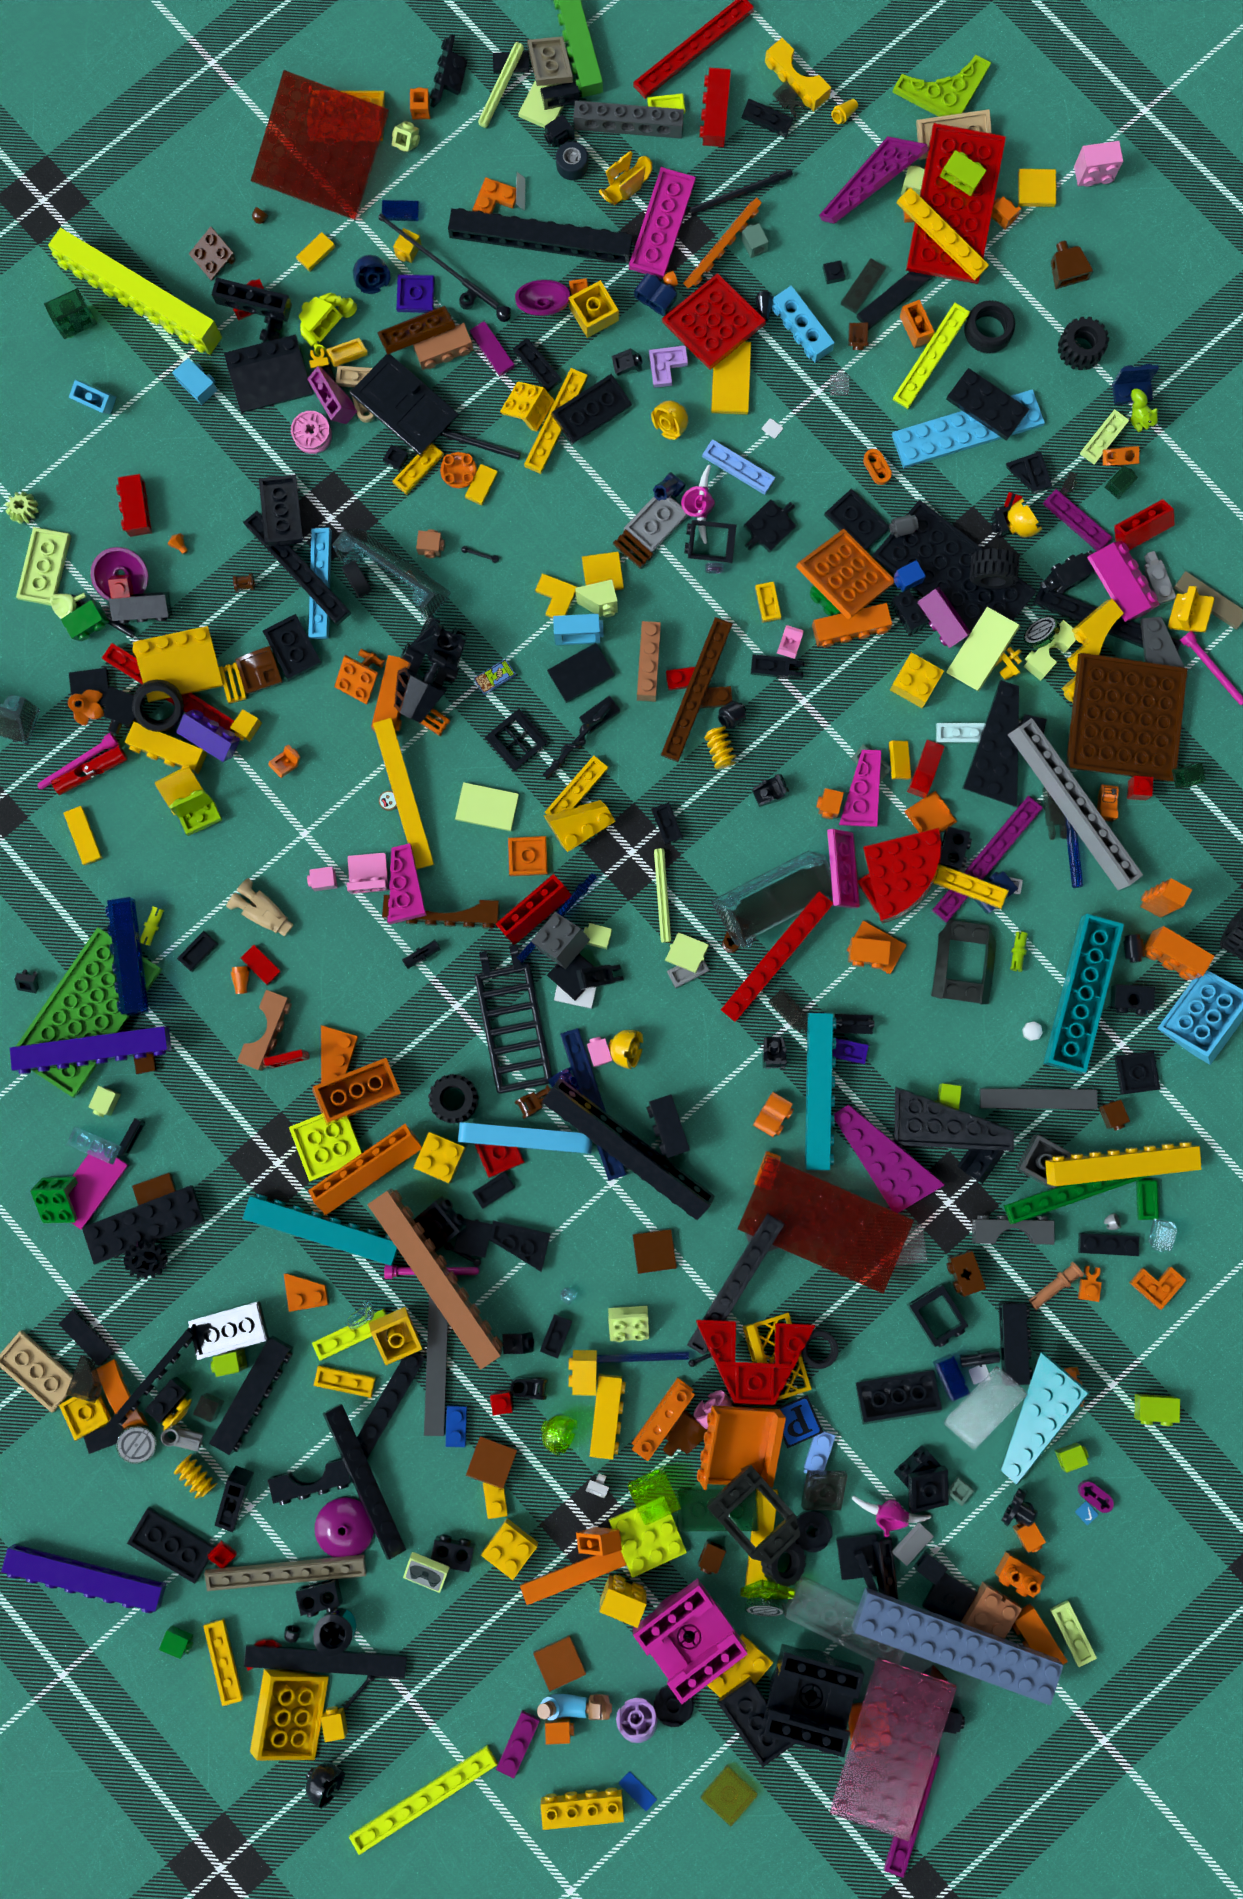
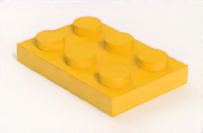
M743 1633L740 1638L746 1645L748 1654L707 1685L719 1697L725 1695L748 1677L756 1684L773 1664V1661Z

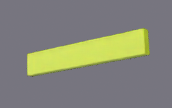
M957 303L953 304L893 397L895 402L909 409L970 315V311Z

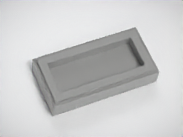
M702 961L696 973L679 966L668 970L667 973L676 989L710 970L705 961Z
M918 1522L892 1553L908 1566L934 1536Z

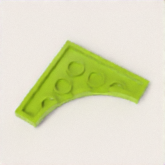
M975 54L973 59L960 73L951 78L948 76L937 79L936 82H924V80L901 74L892 93L938 117L961 114L965 111L989 70L991 62Z

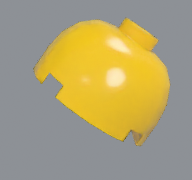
M664 401L656 406L651 413L655 428H660L663 431L661 435L667 439H677L687 428L688 415L686 409L675 401Z
M1020 499L1008 511L1007 518L1009 524L1007 525L1012 534L1016 532L1020 537L1027 538L1039 533L1042 527L1037 528L1038 520L1028 505L1023 506L1021 504L1024 500Z
M623 1030L610 1040L608 1049L610 1050L612 1060L617 1065L627 1069L636 1067L642 1054V1049H639L640 1043H643L642 1033L635 1030Z

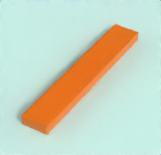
M621 1550L605 1556L592 1555L520 1584V1588L526 1604L529 1605L624 1567L626 1563Z

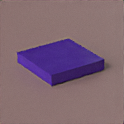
M398 275L397 312L427 313L434 310V275Z

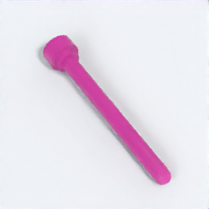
M1190 631L1181 638V643L1184 646L1191 647L1237 703L1243 705V696L1196 642L1195 633Z
M111 732L108 733L100 744L40 781L37 785L38 788H46L52 784L51 780L80 766L106 748L113 749L118 746L117 739Z
M385 1264V1279H393L397 1275H415L410 1267H397V1265L390 1266ZM446 1267L449 1272L453 1271L455 1275H477L479 1273L477 1267Z

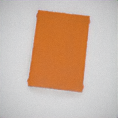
M862 921L854 936L855 938L891 941L889 964L881 969L887 974H891L906 947L904 942L895 939L866 921Z

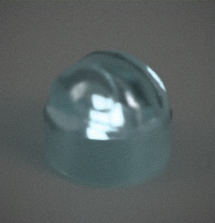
M569 1287L564 1288L560 1293L562 1301L568 1305L573 1302L577 1295V1291Z

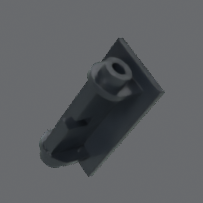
M265 316L264 323L267 324L266 328H262L259 339L262 340L261 343L279 339L280 333L274 331V329L281 331L284 321Z
M834 1014L836 1018L834 1033L873 1034L875 1025L873 1015Z

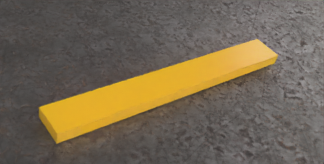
M392 718L375 722L373 726L407 842L412 846L416 869L434 865Z

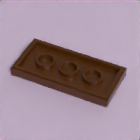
M442 306L379 331L377 334L388 355L454 329L456 326L447 308Z

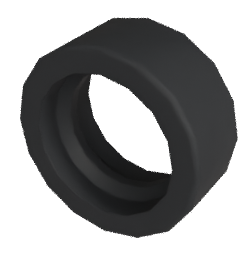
M355 560L341 567L358 598L372 592L369 583Z
M813 1330L801 1355L810 1366L824 1369L836 1361L838 1356L837 1341L830 1333L824 1330ZM817 1337L826 1339L831 1346L830 1355L822 1361L812 1359L808 1353L809 1342Z

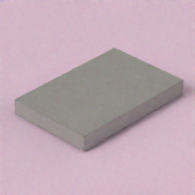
M653 497L624 527V531L627 530L653 553L685 520L688 514L684 512L682 506L672 497L660 501Z

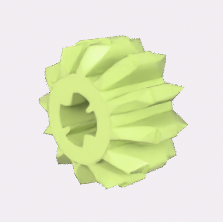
M23 491L20 495L18 492H15V497L8 496L10 502L5 503L7 507L6 513L10 515L12 521H17L19 524H22L23 521L29 524L30 518L35 519L33 514L39 513L36 508L38 506L37 501L34 500L31 494L27 495Z

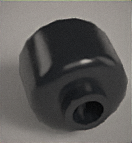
M732 700L721 707L718 713L720 724L726 726V728L733 729L744 722L746 719L745 706Z

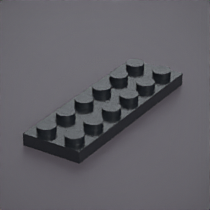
M190 1185L82 1227L93 1264L95 1265L125 1254V1251L129 1250L130 1245L136 1246V1241H139L141 1244L144 1243L145 1239H147L148 1243H151L153 1240L158 1241L205 1222L194 1187Z

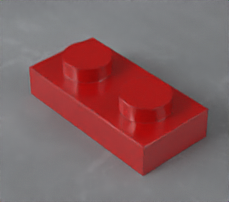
M695 667L667 670L668 691L687 688Z

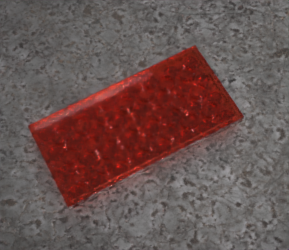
M768 1156L737 1229L753 1236L768 1212L785 1222L772 1245L884 1294L914 1220Z

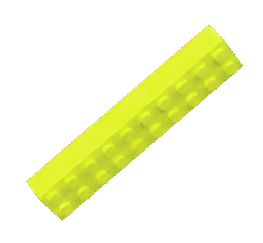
M61 227L48 244L52 251V256L58 260L57 264L61 268L71 270L81 280L83 278L86 279L92 287L96 289L99 287L110 298L114 296L123 306L132 307L138 315H145L155 325L160 324L166 332L171 335L173 333L178 335L181 341L186 344L191 343L199 352H206L211 355L222 339L214 320Z

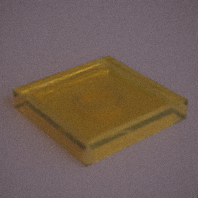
M726 1765L702 1793L700 1798L731 1827L758 1794L736 1772Z

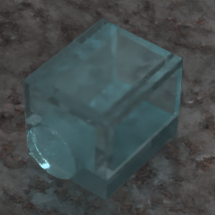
M1154 1219L1148 1241L1156 1251H1172L1178 1229L1173 1222Z

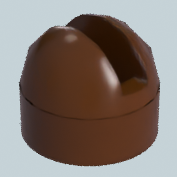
M255 207L252 218L256 223L262 224L266 221L268 215L258 207Z

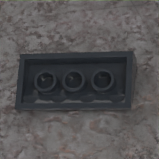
M934 1370L856 1382L863 1425L942 1411Z

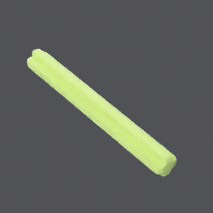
M519 42L514 44L478 120L481 127H488L522 55L524 46Z
M660 848L654 850L660 937L661 942L666 943L671 941L665 852L664 849Z

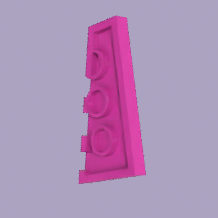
M881 750L861 751L839 825L877 827Z
M408 843L391 848V881L389 884L390 899L388 902L389 916L387 920L389 925L426 916L412 846Z

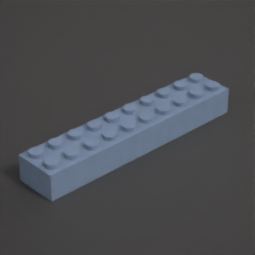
M866 1587L852 1625L856 1634L1050 1706L1063 1668V1664L1058 1658Z

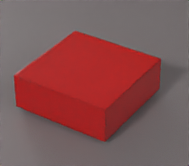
M221 1541L208 1554V1559L220 1568H224L237 1553L229 1545Z

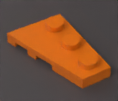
M321 1025V1083L348 1072L358 1036Z

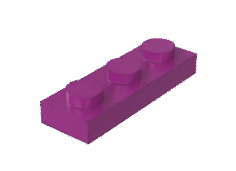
M523 1710L521 1711L498 1762L497 1771L513 1779L515 1778L540 1722L539 1718Z

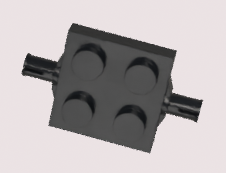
M770 499L744 524V527L750 532L752 537L745 544V547L751 550L758 543L770 553L797 526L788 516L795 508L794 504L792 505V502H789L782 509Z

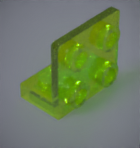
M663 1466L627 1483L628 1490L645 1525L681 1509Z

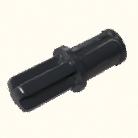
M977 1351L976 1354L960 1355L962 1368L978 1365L982 1367L985 1364L999 1363L1001 1360L999 1351L984 1353Z

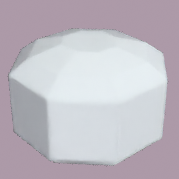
M1037 1022L1026 1023L1022 1029L1023 1036L1029 1041L1039 1039L1043 1033L1041 1025Z

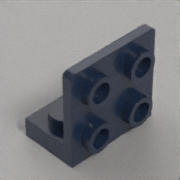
M1144 364L1139 367L1132 365L1123 367L1112 383L1114 405L1133 404L1131 392L1135 388L1142 390L1146 394L1148 402H1151L1153 400L1151 380L1159 370V366Z

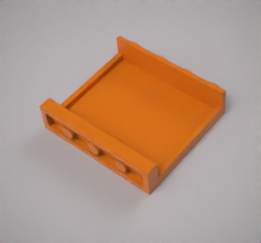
M712 1405L711 1413H708L707 1416L708 1430L704 1433L705 1446L700 1455L701 1468L697 1472V1480L704 1490H707L708 1484L728 1485L742 1471L741 1468L750 1464L773 1489L786 1417L780 1409Z

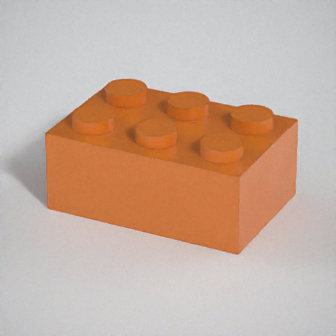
M1165 926L1152 931L1144 945L1146 957L1154 961H1160L1163 963L1162 966L1168 970L1177 971L1179 976L1185 980H1193L1204 976L1215 957Z

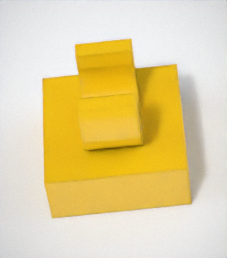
M320 348L321 355L319 357L314 355L313 350L310 351V355L314 359L309 361L311 368L330 365L329 358L324 357L325 351L323 348Z

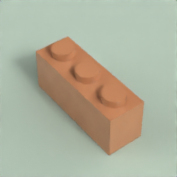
M464 323L457 325L454 329L413 344L422 370L432 369L437 364L450 362L455 357L466 356L473 351L472 341Z

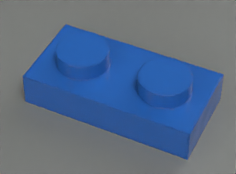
M448 1405L445 1447H466L467 1406Z

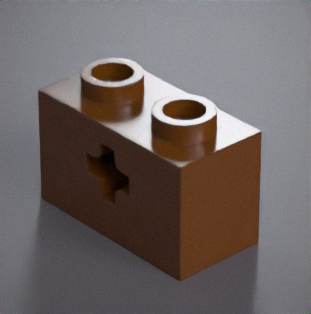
M968 1250L947 1258L949 1263H946L950 1275L953 1274L955 1278L953 1285L956 1293H960L961 1296L965 1297L986 1289L973 1251ZM963 1269L969 1272V1274L966 1275L967 1278L961 1277V1274H963Z

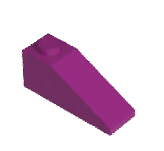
M317 366L307 380L332 421L347 424L357 413L355 406L333 379L320 366Z

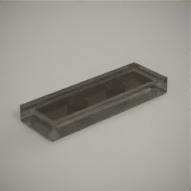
M870 258L842 299L840 305L856 314L885 272L886 267Z

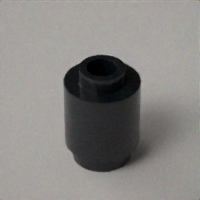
M1140 934L1124 936L1125 959L1130 960V963L1141 962V958L1145 957L1143 939H1141Z

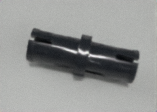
M434 939L424 947H418L417 951L403 958L402 961L407 969H410V967L422 960L423 962L426 961L427 957L441 949Z

